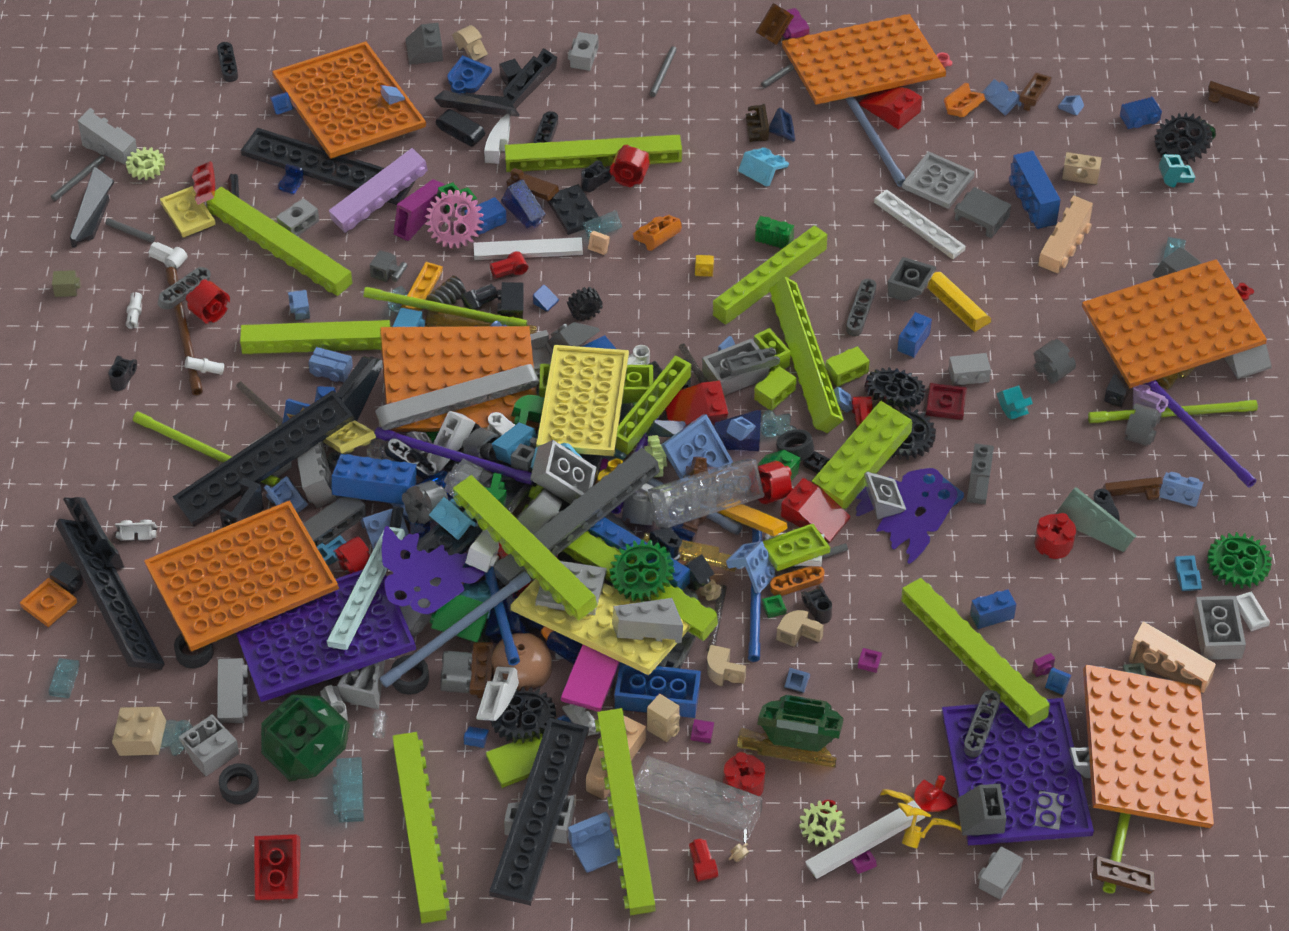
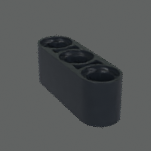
M447 109L435 121L441 131L471 147L476 145L486 135L482 126L451 109Z

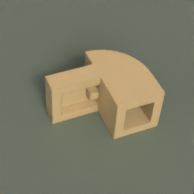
M469 25L452 34L459 50L464 48L470 59L478 60L488 54L480 40L482 36L474 26Z
M792 611L783 617L777 627L776 640L795 647L801 635L820 642L823 637L824 625L815 620L808 619L809 612Z
M710 645L707 656V674L711 681L720 686H723L724 680L744 684L746 666L729 662L730 649Z

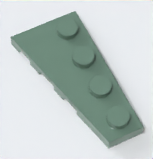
M1076 487L1055 513L1067 514L1069 519L1075 524L1076 530L1122 552L1127 550L1137 536Z

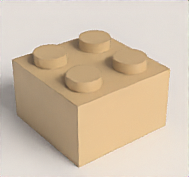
M160 707L120 708L112 740L119 756L159 755L166 725V719Z

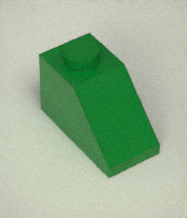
M781 450L765 455L756 465L757 467L773 461H779L791 469L792 475L790 478L792 481L798 474L800 457L786 450Z

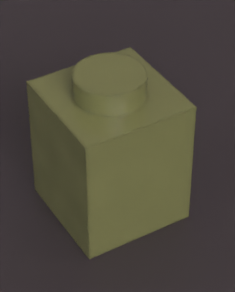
M75 270L53 271L52 286L55 297L77 296V289L81 287L80 277L77 278Z

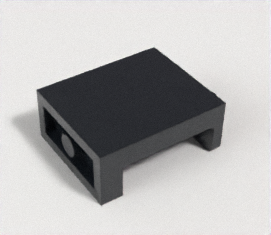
M245 478L241 480L239 484L242 498L232 512L225 509L220 511L222 528L262 512L264 506L260 484Z

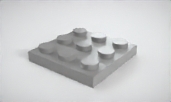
M928 151L903 182L902 189L949 209L974 178L975 172Z
M560 561L596 596L598 606L606 576V568ZM541 586L539 587L536 606L566 611L561 603L555 602L549 591H544ZM595 608L589 614L595 615L597 608Z

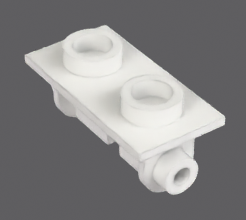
M123 520L121 523H115L117 529L120 530L116 531V539H120V541L135 540V533H138V540H152L156 538V530L153 529H157V526L152 520H141L140 523Z
M572 704L562 707L572 723L589 727L588 736L599 734L595 729V719L589 711L585 712L586 708Z

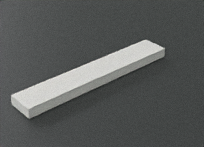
M885 190L874 198L875 204L950 258L954 259L965 251L966 246L890 191Z
M582 237L474 243V260L507 259L508 255L515 251L521 252L524 258L583 255Z
M914 800L908 803L913 808L921 809ZM899 808L805 861L806 865L815 878L818 879L911 826L913 815L907 817ZM917 815L916 822L924 819L925 816Z

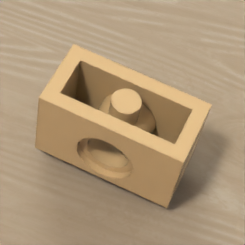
M1066 152L1062 180L1097 185L1102 157Z
M659 694L647 707V730L665 742H668L671 737H675L680 730L679 705Z

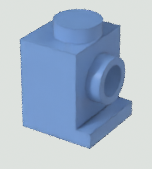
M307 291L288 292L291 313H295V319H309Z

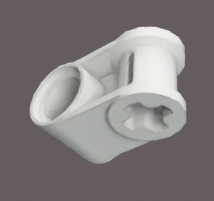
M499 412L491 413L488 417L489 425L487 429L501 436L515 426V424Z

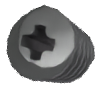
M452 275L451 278H448L446 282H443L441 286H438L436 290L427 295L426 300L451 305V303L455 304L456 299H461L460 295L466 293V289L462 281L457 276Z

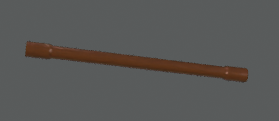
M168 267L165 273L170 287L179 280L176 268ZM174 291L175 293L180 294V291ZM180 302L174 306L186 360L187 356L195 357L183 303ZM187 368L192 394L195 396L201 395L203 389L198 370Z

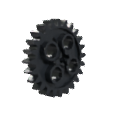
M1187 112L1182 117L1178 113L1177 118L1171 115V120L1165 119L1166 124L1160 123V129H1156L1157 134L1154 135L1155 147L1161 157L1164 154L1180 155L1182 161H1185L1186 164H1189L1190 159L1196 162L1195 157L1201 159V153L1207 154L1206 148H1211L1212 132L1210 125L1206 124V120L1201 121V116L1195 118L1194 113L1190 117H1188Z
M888 367V370L881 368V371L875 369L874 372H870L864 385L865 391L868 392L867 395L872 396V400H878V403L882 401L887 405H891L893 409L895 406H898L900 409H902V406L909 409L910 406L916 407V404L920 405L921 401L923 402L926 392L925 385L922 384V380H918V376L912 377V373L906 374L905 370L900 372L898 368L892 370L890 367Z
M902 407L898 412L912 420V432L891 457L899 455V460L903 456L907 460H909L910 456L917 459V454L923 457L924 451L929 452L930 447L933 448L936 429L934 428V423L930 422V417L925 418V413L919 415L918 409L912 412L911 407L907 411Z
M524 687L521 688V691L516 689L507 708L496 721H491V726L494 727L495 733H499L500 738L505 736L507 742L511 738H513L514 743L518 739H521L522 744L525 743L526 739L533 742V737L541 739L540 734H544L549 718L555 719L557 717L555 703H552L551 697L547 698L546 692L541 694L540 689L533 692L532 687L528 691H525Z

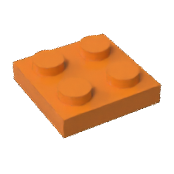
M48 578L20 601V606L44 625L50 627L77 603V599Z

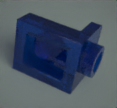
M286 164V173L278 183V190L294 195L304 181L303 170L297 166Z

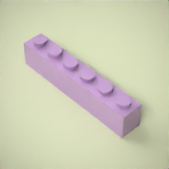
M411 148L329 210L332 221L344 233L353 229L360 221L368 218L372 212L381 208L391 198L396 197L404 188L409 187L413 181L422 177L428 171L426 161Z

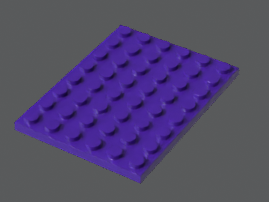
M363 570L335 579L339 586V589L236 632L261 702L416 650L415 642L400 607L390 603L387 599L384 581L387 578L386 573L347 650L328 647L327 640Z
M1063 698L1047 699L1050 704L1048 717L1030 728L1003 702L999 703V708L983 751L977 757L966 755L964 743L979 704L942 707L941 713L958 798L979 785H1001L1006 813L1005 832L999 834L966 835L968 846L1093 836L1094 830L1081 774L1074 768L1069 751L1070 748H1074ZM981 713L980 717L987 719L990 715ZM981 728L974 729V732L977 734L985 732ZM974 740L971 748L976 746L977 741ZM1039 791L1058 794L1057 802L1063 806L1059 830L1035 826L1037 805L1040 808L1046 809L1053 804V798L1049 794H1039ZM1061 795H1064L1063 803L1059 800ZM1046 796L1051 802L1048 805H1042L1038 799ZM1045 810L1040 814V822L1043 825L1052 826L1056 823L1057 816L1053 811ZM1044 814H1051L1054 820L1046 822L1042 819V816Z

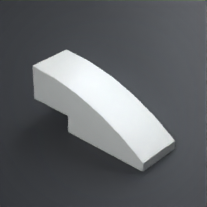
M510 114L502 117L489 134L484 150L485 163L499 164L500 151H505V145L509 143Z
M496 668L493 681H487L476 717L478 720L496 721L507 708L519 684L515 668ZM502 673L509 674L507 680L503 679Z

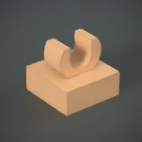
M593 231L590 233L588 249L605 255L610 237Z

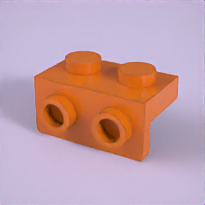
M964 83L944 99V103L949 115L965 117L971 110L978 107L985 100L983 93L971 92L969 83Z

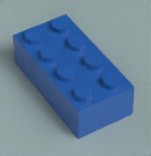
M1034 151L1013 155V161L1010 165L1011 175L1009 176V183L1014 187L1016 196L1021 199L1023 209L1027 210L1031 223H1034L1036 229L1057 225L1061 199Z
M341 454L332 474V495L404 505L402 495L410 487L416 485L417 464Z
M620 662L614 695L615 709L622 708V710L647 713V707L661 694L679 705L680 717L696 718L701 671L657 666L650 675H647Z

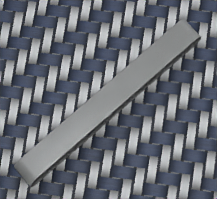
M528 364L379 407L375 412L382 429L389 430L448 413L449 411H455L534 388L539 384V379L533 366Z

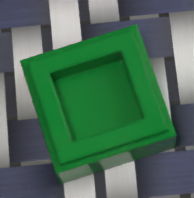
M781 595L762 599L761 603L767 618L787 614V609Z

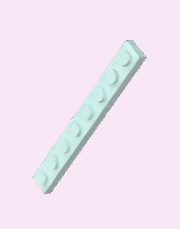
M389 527L400 540H403L405 536L404 529ZM383 532L327 640L328 647L348 649L387 571V568L382 563Z

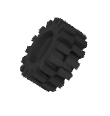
M583 287L581 291L578 289L576 294L573 292L571 294L572 297L569 296L567 306L573 318H576L578 321L580 319L585 321V318L589 320L591 316L595 317V313L599 314L601 312L600 309L603 308V302L598 292L591 287H588L587 290Z

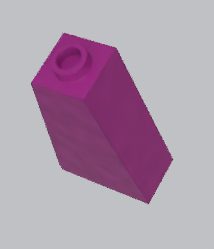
M432 179L398 203L393 235L406 241L411 240L429 220V218L425 217V215H430L431 213L427 208H433L430 202H437L435 197L437 196L438 187L445 184Z

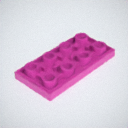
M582 645L562 693L561 701L600 712L620 662L586 645Z

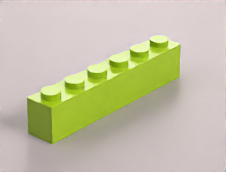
M676 355L618 425L616 449L626 455L631 452L653 421L660 416L691 377V364Z

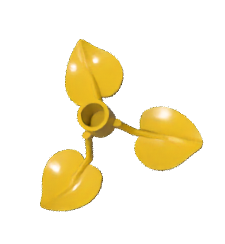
M882 789L880 792V796L888 794L902 799L906 804L898 802L897 805L907 817L913 815L911 826L904 829L905 833L901 842L904 845L918 848L920 839L925 838L926 833L933 825H945L961 831V826L952 821L933 818L924 831L921 832L922 827L915 825L917 815L931 817L929 813L908 805L914 799L904 793L888 789Z

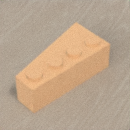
M1074 195L1070 200V208L1066 207L1061 222L1057 223L1053 236L1050 235L1040 253L1038 266L1055 273H1059L1062 268L1066 267L1069 257L1074 255L1076 246L1081 245L1084 234H1088L1092 226L1090 218L1093 203Z
M1142 622L1134 638L1129 659L1130 663H1143L1145 669L1173 681L1198 685L1202 693L1205 692L1216 666L1212 661L1145 622Z
M624 716L632 761L646 740V726ZM597 745L586 776V791L604 800L609 794L610 789H605L604 777L608 776L607 770L602 771L601 758H604V752L599 751Z

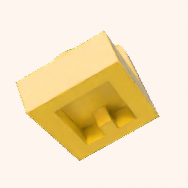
M696 255L695 276L713 277L714 256Z

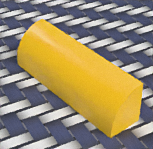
M935 272L927 288L970 329L976 332L991 323V318L942 272Z

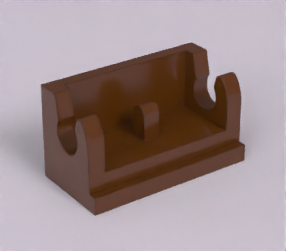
M773 3L757 28L756 33L777 45L794 15Z

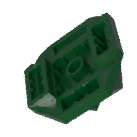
M291 695L261 723V753L289 782L297 781V779L314 778L346 749L350 724L322 696Z
M784 695L780 697V700L771 701L762 706L757 725L762 726L773 745L819 752L827 744L832 743L833 739H839L844 718L838 712L832 710V706L827 701Z

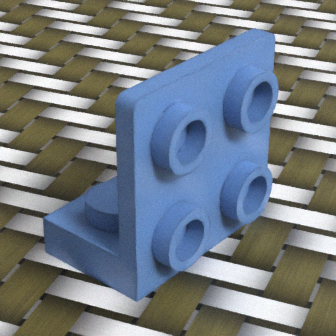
M392 509L362 518L360 521L362 528H366L373 550L385 526L390 527ZM402 516L400 529H404L405 538L409 533Z
M763 541L743 544L726 561L728 568L736 567L741 569L746 567L755 593H760L775 577V570L771 565L768 551Z
M607 812L568 827V840L587 873L617 861V856H621L620 849H615L614 835L610 830V817Z

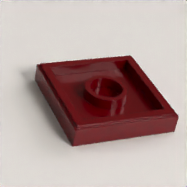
M930 383L926 416L963 420L967 387Z

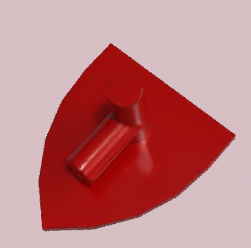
M939 775L935 785L923 780L916 787L914 801L922 810L926 812H940L948 810L957 804L956 798L942 791L946 780L944 776Z

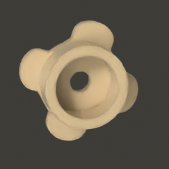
M713 579L700 592L702 596H706L708 601L716 600L721 594V586L715 584L716 581Z
M739 843L730 851L732 854L729 860L734 859L737 863L748 855L749 851L746 848L748 844L745 843L742 846Z

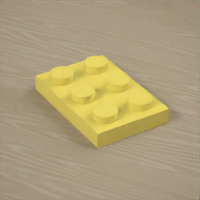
M193 186L160 198L161 205L182 237L216 225L215 219L205 204L197 205L195 201L196 192Z
M354 420L324 439L323 442L341 454H348L354 451L355 447L368 445L376 436L373 430Z

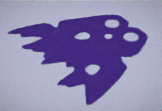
M934 468L910 471L903 475L901 482L895 480L906 510L884 517L876 529V532L882 530L891 532L892 549H896L901 543L910 538V545L906 550V553L910 554L907 561L908 564L916 560L928 546L930 536L927 534V531L934 532L940 528L958 495L957 490L950 483H942V474ZM927 474H932L935 477V481L932 484H926L923 481V477ZM865 486L856 497L862 500L856 507V516H861L874 510ZM946 489L950 492V497L944 500L940 499L938 492ZM928 492L929 495L927 497H923L922 493ZM924 507L926 512L916 517L915 511L917 508Z
M385 526L382 536V563L385 568L393 572L384 581L387 599L392 604L402 607L410 605L412 610L416 612L430 614L464 591L461 582L475 583L486 573L473 566L463 568L468 553H456L449 556L448 552L444 550V545L439 546L430 553H427L425 550L418 551V533L408 534L403 540H400L388 526ZM402 550L409 551L411 553L410 558L402 559L400 552ZM439 577L441 578V583L438 586H433L430 584V580ZM414 587H420L421 590L419 592L414 591ZM396 591H404L407 597L404 600H398L394 597V593ZM420 599H427L431 604L428 608H421L418 605V601Z

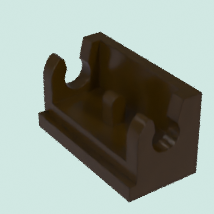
M765 104L748 107V111H756L755 113L746 114L749 142L769 141V124Z

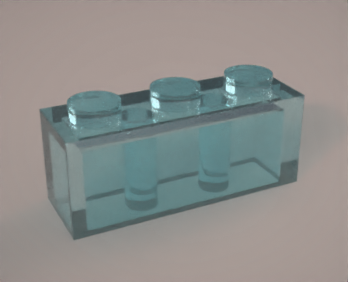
M362 758L336 759L337 767H333V779H337V784L333 785V795L337 797V802H333L334 815H338L339 823L364 821Z

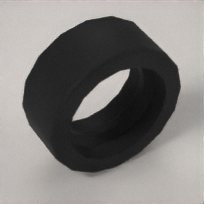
M796 429L787 431L780 435L776 442L778 451L786 450L800 457V461L807 459L814 452L812 436L806 430ZM795 444H802V445L797 446V447H791V448H789L790 446L795 445Z
M182 634L175 639L174 650L176 660L180 665L192 669L200 668L212 659L214 653L212 643L206 645V648L200 654L191 656L182 653V649L187 645Z
M412 655L398 658L392 664L391 669L397 667ZM424 659L412 667L420 670L422 676L411 682L398 679L392 684L397 691L402 694L411 695L417 694L427 687L429 669Z
M244 763L229 765L219 776L218 783L221 795L229 803L244 804L250 802L259 792L258 776L256 770L250 765ZM245 776L251 780V785L245 790L232 791L227 788L228 781L234 777Z

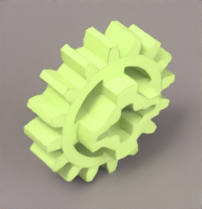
M143 147V150L136 149V153L131 152V156H127L126 167L128 174H132L133 178L138 176V180L142 179V177H145V180H148V177L154 179L155 174L161 175L160 171H164L165 161L163 154H159L158 149L153 151L152 147L149 150Z
M648 436V446H645L644 449L658 461L660 470L654 478L663 477V469L667 467V456L658 436Z
M818 801V806H814L811 803L810 810L804 809L806 816H800V820L804 822L799 824L800 829H805L802 832V836H809L807 839L808 843L814 840L816 847H818L819 843H823V846L827 847V842L829 841L834 845V838L841 839L839 832L845 831V828L841 826L845 824V819L840 818L843 815L842 811L836 812L837 805L831 808L829 801L825 805ZM820 811L829 812V814H824V813H821ZM813 815L814 820L810 824V826H808L809 819ZM818 818L823 823H826V830L824 827H822V825H819ZM836 822V828L832 832L831 826L834 825ZM816 834L824 835V837L816 836Z

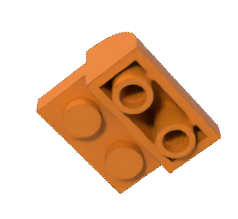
M671 215L655 217L651 222L641 226L639 230L633 233L634 240L644 243L647 250L652 251L681 232V221L679 218Z

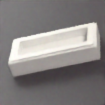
M1252 592L1236 596L1239 612L1251 631L1269 626L1270 621Z

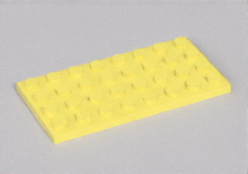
M554 345L536 447L554 440L559 444H570L578 454L614 456L629 350Z
M537 579L511 604V611L647 675L651 674L677 644L673 639H662L661 642L656 641V638L643 637V640L617 638L612 625L613 606L640 603L641 601L637 598L634 602L631 596L625 599L624 593L620 595L618 589L605 583L603 584L596 614H587L579 621L564 610L536 606V598L540 587ZM681 619L683 623V637L690 629V625Z

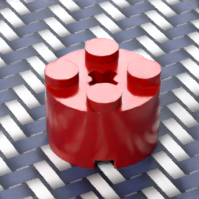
M623 145L617 151L611 164V176L613 174L615 181L626 187H634L636 184L640 185L650 165L649 154L638 148Z
M203 279L192 292L187 294L186 301L189 311L203 322L209 324L208 322H217L224 316L228 310L226 305L227 302L230 303V296L212 281Z
M779 461L757 466L750 474L751 488L753 492H757L759 495L757 499L763 504L784 499L793 490L790 478L792 475L791 469Z
M1065 513L1049 514L1041 517L1037 524L1034 541L1037 551L1042 555L1043 553L1048 555L1051 559H1061L1068 556L1074 546L1075 524Z
M357 536L334 550L336 557L339 559V566L343 571L348 570L349 574L363 570L370 558L368 552L370 550L362 539Z
M739 752L730 758L724 766L723 786L725 793L729 798L737 802L753 801L759 798L764 790L765 765L755 756Z

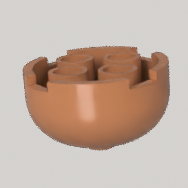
M529 633L512 634L520 658V662L512 666L508 664L502 639L492 653V674H495L497 667H512L517 670L519 680L518 691H521L522 687L525 688V691H528L530 687L533 689L538 686L542 687L548 681L552 672L551 653L544 641ZM502 673L503 679L507 680L509 674Z

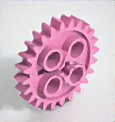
M448 190V195L442 192V198L436 196L437 202H430L433 208H427L431 212L430 215H425L426 218L430 219L425 225L431 226L427 231L434 232L431 238H437L436 243L438 244L443 241V247H447L449 244L451 249L454 248L455 244L459 249L461 248V243L464 246H468L467 240L473 243L472 236L479 237L476 231H482V228L478 225L484 223L479 220V217L484 216V214L478 213L482 207L475 206L478 201H471L473 196L469 195L466 197V192L464 191L460 195L459 190H455L454 195L451 190ZM446 205L450 206V212L448 214H444L443 208ZM466 206L468 212L465 216H462L461 209ZM452 218H458L457 221H451ZM444 223L448 224V230L446 232H442L441 226ZM464 224L466 231L460 234L459 227Z

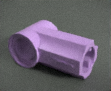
M1141 384L1133 387V406L1137 403L1157 409L1160 413L1165 411V408L1168 406V399L1165 396L1150 391V386Z

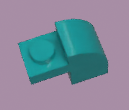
M1163 155L1159 163V171L1167 186L1175 188L1177 183L1194 182L1196 177L1190 165H1184L1180 155Z
M1019 385L996 393L1000 406L1009 419L1029 414L1027 406L1033 404L1031 397L1024 399Z

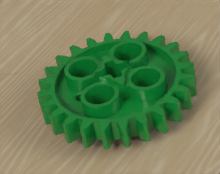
M1236 532L1235 536L1228 533L1227 538L1221 535L1220 540L1215 539L1214 544H1211L1208 550V569L1213 570V576L1219 575L1218 581L1224 579L1225 585L1231 582L1233 588L1236 584H1239L1241 589H1243L1244 584L1251 588L1252 583L1257 586L1259 580L1263 582L1265 577H1268L1272 566V557H1269L1270 551H1265L1266 545L1260 546V539L1253 541L1254 536L1246 538V533L1242 537L1239 536L1238 532Z
M642 539L639 545H637L636 541H633L632 547L626 544V550L619 549L621 555H614L616 561L611 562L613 568L609 569L612 575L610 579L614 582V588L618 589L620 595L624 593L625 599L631 596L635 602L637 597H639L640 601L643 602L644 597H647L651 601V595L658 598L659 591L665 593L664 586H671L668 580H674L673 574H671L675 572L674 562L671 559L670 553H666L665 547L660 548L658 542L653 546L651 540L645 544ZM656 559L654 563H648L650 560ZM632 560H637L634 564H628ZM652 577L656 578L654 581H648ZM631 578H636L635 581L628 582Z

